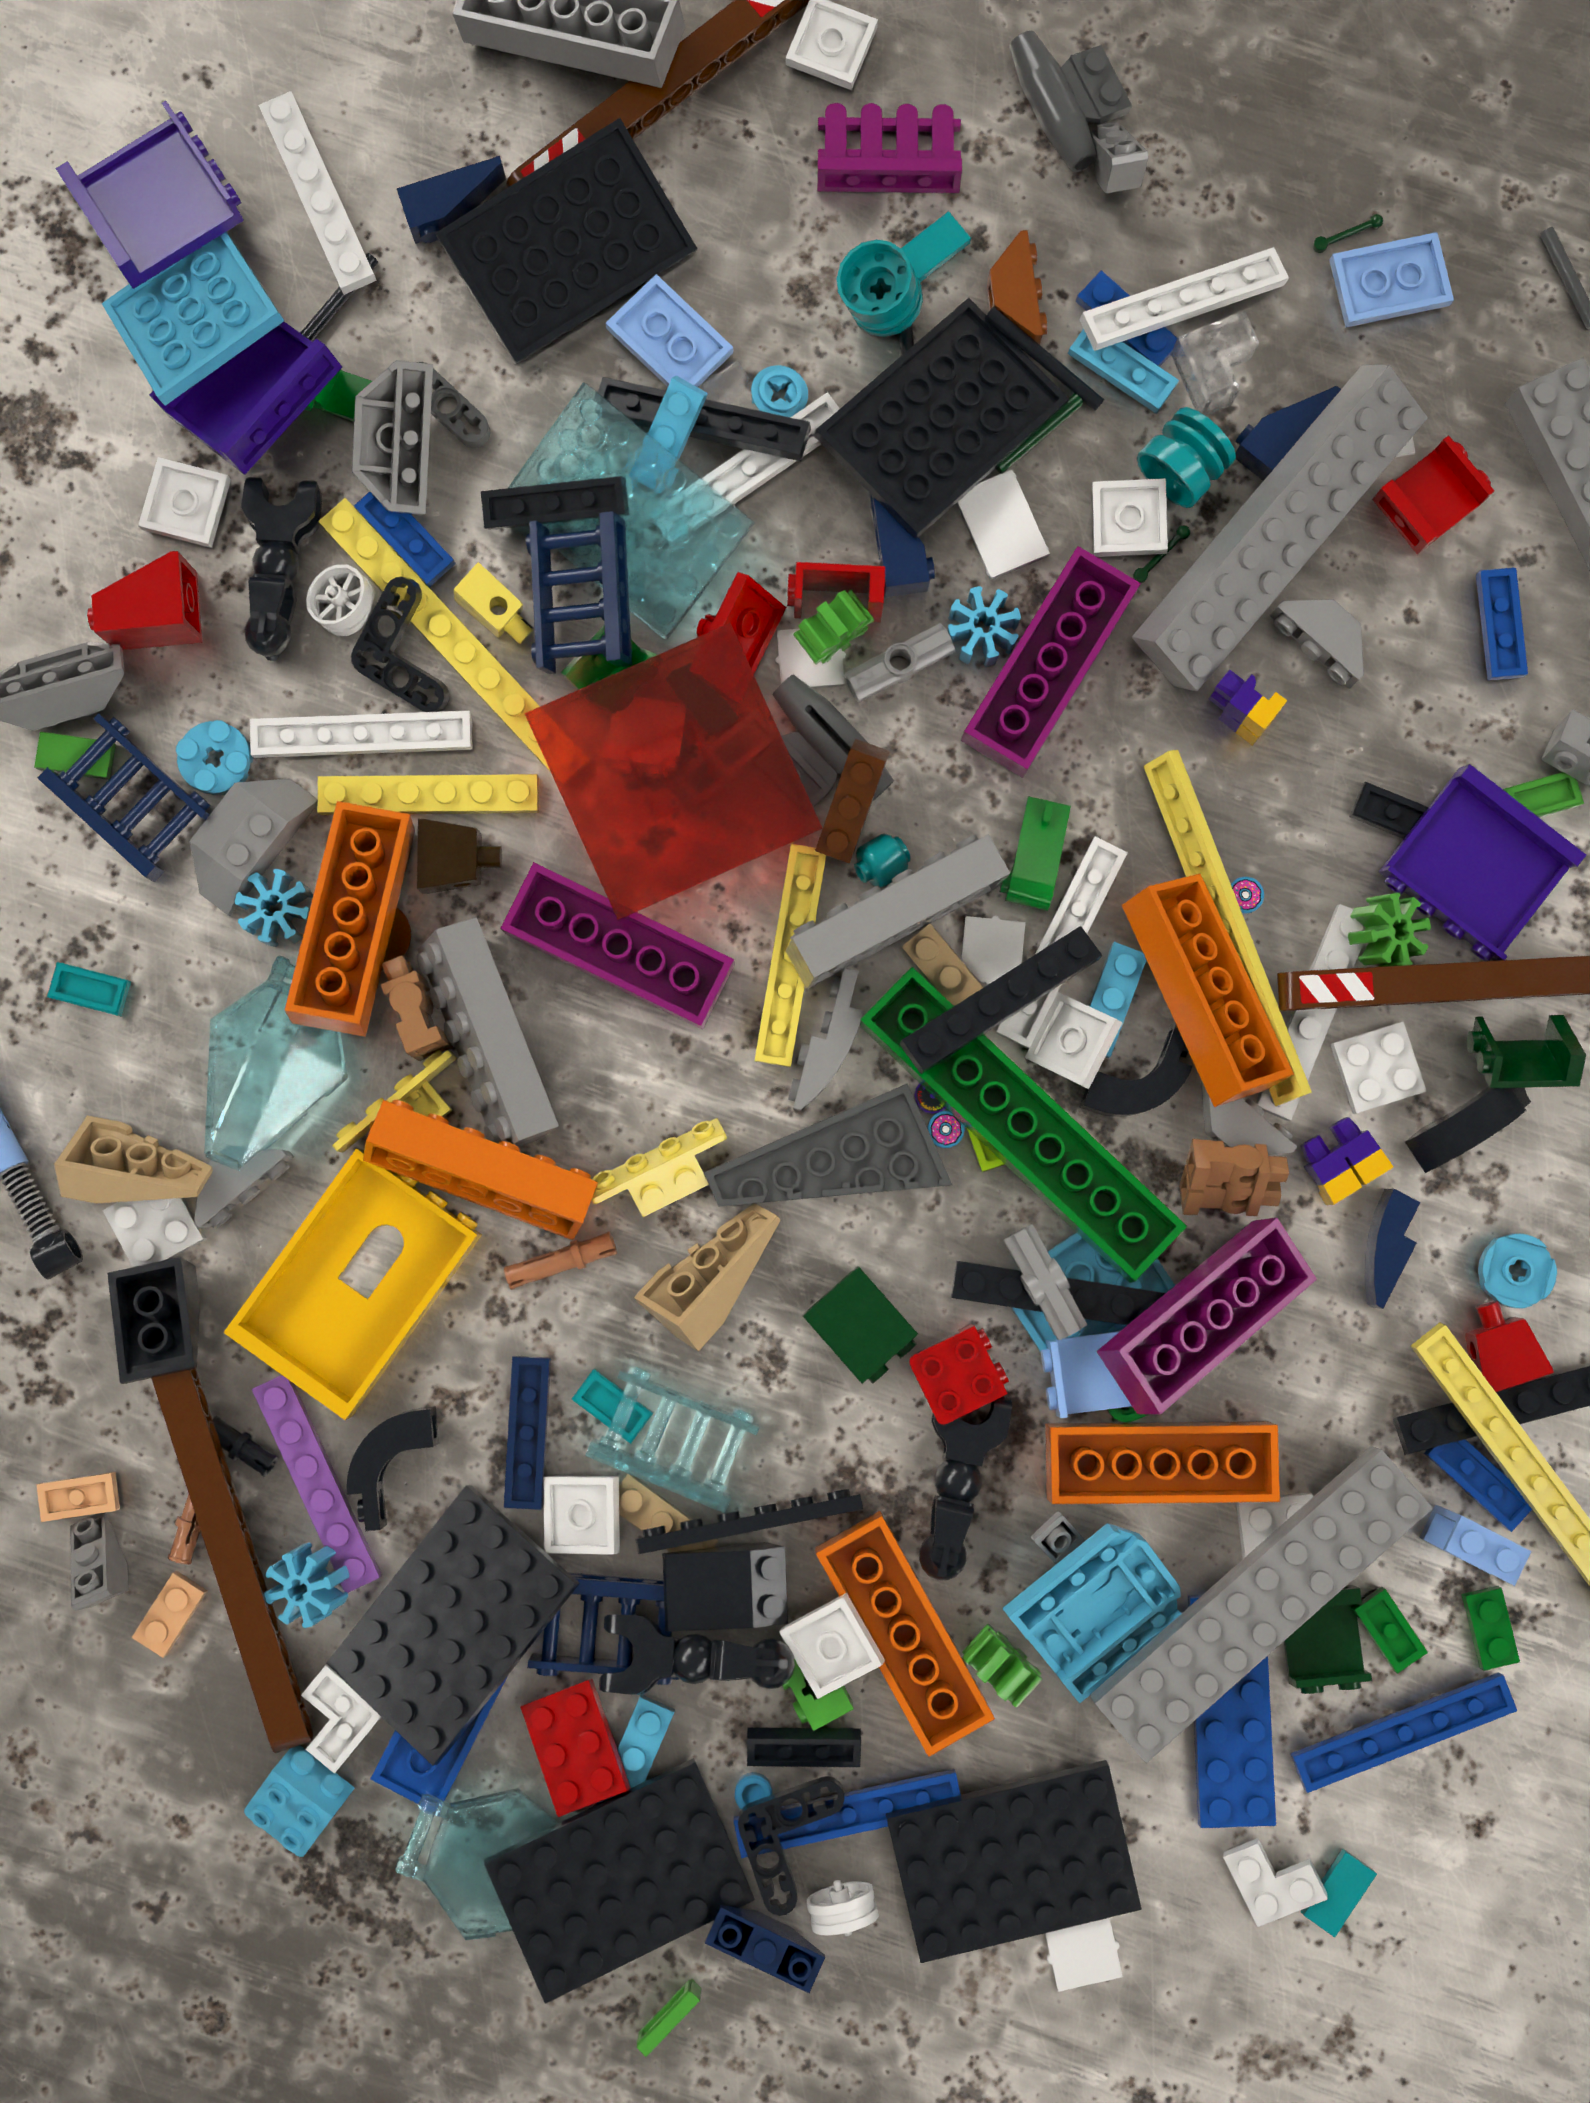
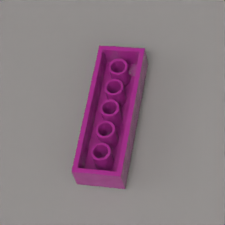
M1077 546L964 730L961 742L1023 778L1141 583Z
M533 862L500 928L506 935L702 1030L735 966L734 959Z
M1278 1218L1253 1220L1096 1352L1137 1414L1161 1415L1314 1283L1317 1278Z

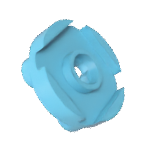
M208 721L196 725L185 734L176 746V753L178 755L177 765L182 777L190 786L199 791L212 795H226L234 783L246 782L249 776L248 771L250 764L253 762L250 744L239 730L224 721ZM212 750L216 752L223 751L224 753L220 758L221 765L215 767L212 763H206V759L209 757L208 753Z
M1508 1234L1496 1237L1484 1249L1479 1260L1478 1275L1480 1287L1494 1301H1498L1503 1306L1511 1308L1530 1307L1541 1299H1545L1553 1290L1557 1278L1555 1260L1551 1259L1546 1245L1533 1236L1527 1234ZM1516 1260L1521 1261V1268L1526 1270L1525 1276H1518L1517 1280L1514 1281L1512 1274L1509 1272L1510 1265H1515Z

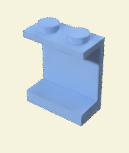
M1120 1331L1069 1337L1061 1340H1046L1047 1349L1041 1350V1358L1044 1372H1050L1052 1387L1046 1388L1049 1410H1055L1056 1416L1067 1418L1068 1414L1132 1407L1096 1352Z
M1436 1504L1419 1537L1513 1586L1516 1585L1531 1554L1530 1550Z

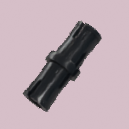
M215 1416L213 1418L221 1446L229 1452L228 1457L234 1461L241 1460L259 1472L261 1476L266 1477L274 1468L272 1463H277L279 1457L252 1440L253 1436L248 1432L242 1434L222 1421L220 1417Z

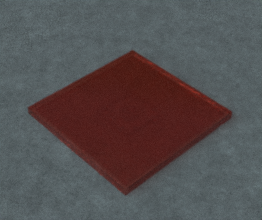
M731 623L524 713L617 920L623 919L823 829Z

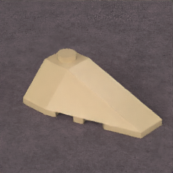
M88 1115L54 1163L61 1197L96 1204L198 1197L213 1172L212 1166L178 1149L170 1151L160 1146L158 1139L148 1135L143 1138L133 1133L132 1127L123 1122Z
M755 1203L719 1227L717 1236L702 1247L697 1243L688 1249L690 1255L673 1267L668 1263L658 1270L634 1297L635 1300L675 1337L699 1352L724 1324L781 1221L780 1218Z

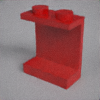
M1448 435L1435 450L1395 481L1393 479L1381 487L1372 500L1418 555L1483 504L1495 490L1491 487L1489 477L1482 470H1477L1468 459L1465 448L1460 443L1454 442Z
M796 562V574H788L787 606L794 607V618L801 619L803 590L826 592L846 590L847 593L852 590L854 593L868 594L867 610L874 618L873 622L881 623L884 604L885 566Z

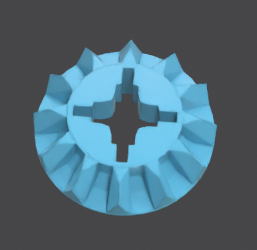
M775 365L761 370L755 376L751 386L752 404H755L759 411L792 417L804 409L808 401V388L804 379L795 370L786 366ZM787 386L785 400L780 398L772 402L771 399L774 393L772 389L778 392Z

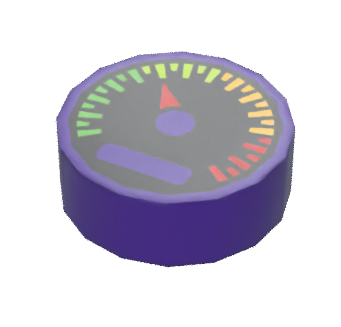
M920 1083L915 1089L914 1099L922 1112L933 1115L946 1109Z

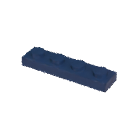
M512 1357L504 1508L535 1510L543 1508V1477L545 1475L551 1358Z

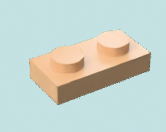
M116 1472L36 1484L41 1522L112 1512L120 1509Z
M173 1572L132 1638L164 1658L173 1647L208 1590L180 1572Z

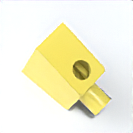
M479 562L453 589L455 602L497 638L506 631L519 644H522L534 630V627L520 616L523 611L521 601ZM501 606L506 611L502 615H495L491 612V609Z

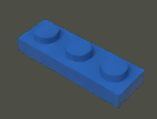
M1101 270L1077 295L1076 302L1088 311L1129 297L1130 295ZM1166 327L1122 341L1159 367L1181 343Z
M368 492L354 505L355 509L429 588L456 564L454 559L412 514L388 512L371 492Z
M1516 568L1480 570L1476 574L1487 680L1524 678L1528 675L1517 570Z
M1466 1439L1427 1449L1424 1452L1430 1460L1506 1530L1512 1532L1532 1510L1511 1480Z

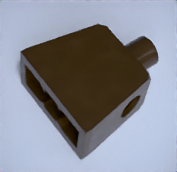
M418 819L417 889L422 894L478 886L481 884V868L502 867V847L482 846V835L477 828L428 819Z

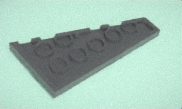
M904 1084L704 1172L718 1207L952 1185L908 1084Z

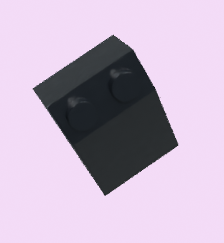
M182 1257L107 1273L120 1383L127 1384L197 1368L200 1298L196 1266Z
M761 1542L662 1553L665 1631L744 1629L788 1624L784 1546Z

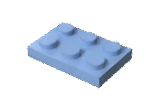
M1437 232L1334 253L1329 259L1345 328L1450 306L1454 301Z
M657 274L606 322V329L667 387L675 376L699 387L733 354V346Z

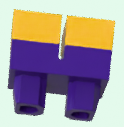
M1229 670L1217 684L1209 700L1223 710L1219 720L1253 746L1281 711L1287 700L1277 692L1268 700L1254 689L1256 679L1253 674L1244 681L1233 671Z
M1345 1117L1329 1127L1339 1142L1332 1149H1328L1320 1135H1316L1300 1145L1308 1162L1303 1167L1320 1190L1318 1193L1325 1205H1335L1362 1188V1185L1370 1183L1394 1167L1368 1130L1360 1131L1359 1127L1350 1117Z

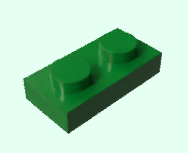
M1382 1586L1362 1599L1361 1604H1355L1351 1607L1392 1670L1397 1674L1428 1653L1387 1590Z
M1494 1586L1461 1594L1479 1668L1486 1671L1520 1663L1502 1588Z

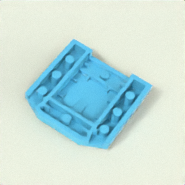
M1107 1523L1002 1609L1052 1668L1075 1699L1081 1703L1181 1614L1177 1609V1599L1181 1597L1179 1584L1139 1533Z

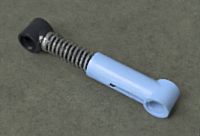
M0 1108V1179L3 1180L2 1185L6 1186L5 1191H9L8 1196L12 1197L11 1202L15 1203L14 1208L18 1209L17 1214H22L20 1219L25 1220L23 1225L28 1226L26 1231L31 1232L29 1237L33 1238V1245L29 1250L31 1259L39 1273L49 1280L82 1262V1251L71 1233L65 1229L60 1230L58 1225L53 1224L55 1220L50 1219L52 1214L47 1213L49 1208L44 1207L46 1202H41L43 1196H38L40 1191L35 1190L37 1185H32L34 1179H29L31 1173L25 1172L28 1169L25 1165L29 1161Z

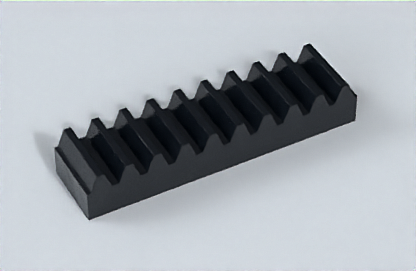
M623 476L480 491L484 529L489 530L519 526L527 527L530 525L529 521H538L543 525L599 519V513L614 511L619 516L629 515L626 477Z

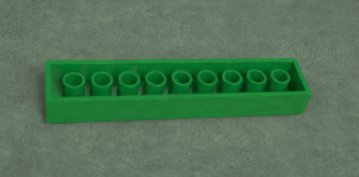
M911 967L860 1019V1027L1129 1283L1135 1282L1183 1232L1187 1225L984 1034L925 1073L920 1074L900 1046V1042L954 1006L920 973Z

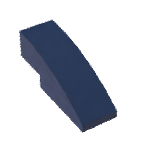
M1394 1188L1384 1189L1368 1233L1365 1254L1367 1304L1379 1309H1384L1417 1242L1404 1236L1421 1202Z

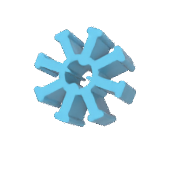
M978 586L971 588L967 602L971 604L972 610L960 604L959 599L954 601L948 619H954L961 624L955 626L949 624L947 631L952 639V643L969 639L967 645L961 648L960 661L969 664L976 647L982 646L985 657L984 666L989 667L996 664L999 656L994 643L1005 649L1007 654L1012 652L1018 639V634H1011L1005 629L1012 628L1016 630L1021 615L1018 608H1015L1012 612L997 614L998 610L1004 607L1008 596L1007 593L1000 589L996 590L990 607H984L981 596L982 587ZM978 621H983L984 626H990L987 633H984L981 627H977Z
M280 869L273 870L275 877L272 890L267 884L268 879L256 872L248 877V881L254 884L260 893L258 899L247 897L241 892H238L235 898V904L245 910L249 908L257 909L248 917L238 919L241 928L254 935L256 930L263 926L258 940L273 947L279 945L277 937L280 926L285 933V939L292 943L302 940L303 935L296 930L291 920L295 917L307 921L310 908L307 906L299 908L295 907V905L307 897H313L311 890L300 881L296 882V886L289 890L290 881H293L294 878L286 871ZM278 903L283 905L281 911H275L274 914L269 911L271 905L275 906Z
M310 1542L305 1543L282 1555V1560L269 1566L265 1574L266 1577H271L280 1584L266 1591L264 1595L267 1604H272L282 1598L288 1600L284 1612L278 1616V1619L288 1625L302 1616L304 1622L302 1627H312L331 1615L333 1610L346 1602L348 1593L341 1592L335 1586L348 1579L350 1575L347 1566H342L332 1572L326 1570L330 1558L336 1554L335 1550L329 1546H325L312 1554V1544Z

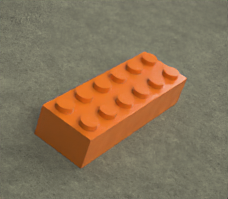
M337 801L285 1006V1012L293 1024L366 1037L383 967L382 963H384L415 834L410 814Z
M1201 874L1148 886L1125 902L1122 908L1213 1106L1217 1107L1265 1091L1294 1075Z
M386 1100L382 1101L366 1139L363 1161L574 1240L583 1224L598 1184L597 1181L591 1179L590 1174L576 1168H571L568 1171L555 1166L556 1162L543 1155L532 1157L521 1153V1149L510 1142L500 1141L498 1144L487 1140L485 1135L476 1129L465 1127L461 1130L449 1125L450 1122L442 1116L436 1114L425 1116L414 1112V1108L403 1101L393 1100L392 1103Z
M1269 1421L1045 1424L1047 1500L1051 1504L1280 1502L1278 1425Z
M881 1511L874 1513L815 1547L816 1555L838 1595L848 1594L883 1655L885 1661L879 1669L928 1757L995 1719L990 1706Z

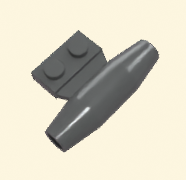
M1034 31L1023 32L1015 37L1009 45L1021 88L1046 138L1072 172L1082 171L1092 165L1097 159V153L1087 122L1100 125L1129 114L1132 104L1102 45L1071 55L1064 65L1060 67L1059 63Z
M793 674L774 691L773 696L797 731L780 736L755 760V763L806 815L832 791L837 775L841 776L850 748L855 739L868 742L830 701ZM886 768L883 770L873 801L894 782Z

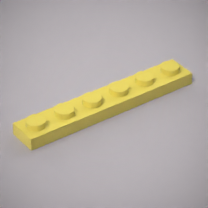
M537 774L318 776L317 812L320 815H334L336 803L340 801L406 814L539 813V777Z
M791 844L755 1062L791 1067L804 984L788 957L786 949L791 941L790 937L794 935L793 931L809 921L813 920L814 923L816 921L826 855L816 852L814 847Z

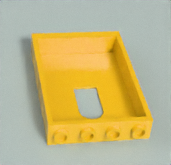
M358 1148L352 1153L223 1332L344 1420L351 1418L482 1236L481 1233L475 1230L478 1223L461 1211L457 1216L445 1208L448 1202L432 1190L426 1195L415 1187L418 1181L363 1161L364 1150ZM381 1225H390L398 1229L402 1234L404 1240L403 1250L367 1299L340 1280L339 1276L370 1233Z

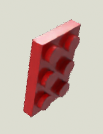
M593 1678L520 1706L557 1817L631 1789Z

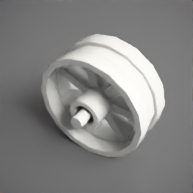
M334 565L322 571L310 585L306 598L307 610L312 618L328 632L336 636H349L364 628L378 602L377 591L372 583L357 569L349 565ZM357 580H360L361 587L353 590ZM325 604H330V605L324 610ZM336 614V620H329Z
M836 1880L833 1882L834 1885L821 1889L807 1898L808 1912L811 1914L812 1931L818 1935L844 1934L845 1936H850L853 1931L872 1924L879 1917L877 1904L874 1903L873 1886L868 1882L841 1883V1880Z

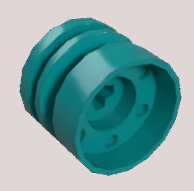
M876 239L863 242L848 252L840 263L836 279L838 293L857 325L868 334L880 337L897 335L910 327L920 314L923 292L922 285L904 251L892 242Z
M1184 407L1180 408L1173 415L1171 421L1164 425L1162 435L1154 436L1138 453L1136 459L1138 467L1146 479L1166 478V498L1184 508H1191L1208 491L1211 486L1210 480H1218L1224 470L1233 464L1236 454L1229 438L1220 427L1199 411Z

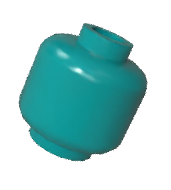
M884 833L857 848V863L854 864V869L863 883L869 882L875 887L879 886V888H882L892 883V878L908 870V862H910L911 857L906 845L899 837H892Z

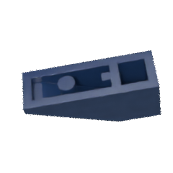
M500 156L396 188L415 244L437 241L436 232L476 208L506 180Z
M1334 386L1263 417L1255 427L1248 424L1235 441L1240 445L1235 453L1236 460L1264 481L1339 393L1341 388Z
M869 493L880 566H885L884 598L927 592L930 580L935 579L933 558H926L925 546L919 537L915 540Z

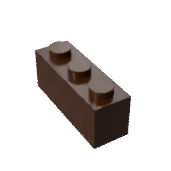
M855 739L850 748L815 849L816 852L850 864L890 754L889 750Z

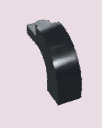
M1174 1022L1170 1025L1157 1064L1148 1075L1137 1080H1123L1098 1071L1090 1088L1085 1089L1079 1107L1100 1115L1123 1117L1146 1112L1169 1100L1185 1083L1193 1067L1179 1061L1180 1056L1186 1058L1189 1051L1176 1023Z
M1488 1086L1480 1094L1456 1110L1422 1127L1405 1143L1424 1172L1427 1173L1462 1155L1502 1130L1527 1111L1525 1107L1531 1103V1100L1527 1096L1525 1088H1489Z
M436 1406L412 1409L387 1419L375 1427L358 1446L349 1466L346 1488L347 1495L362 1493V1499L357 1502V1513L359 1522L365 1523V1532L381 1530L387 1525L383 1481L385 1471L391 1460L400 1452L430 1448L439 1444Z

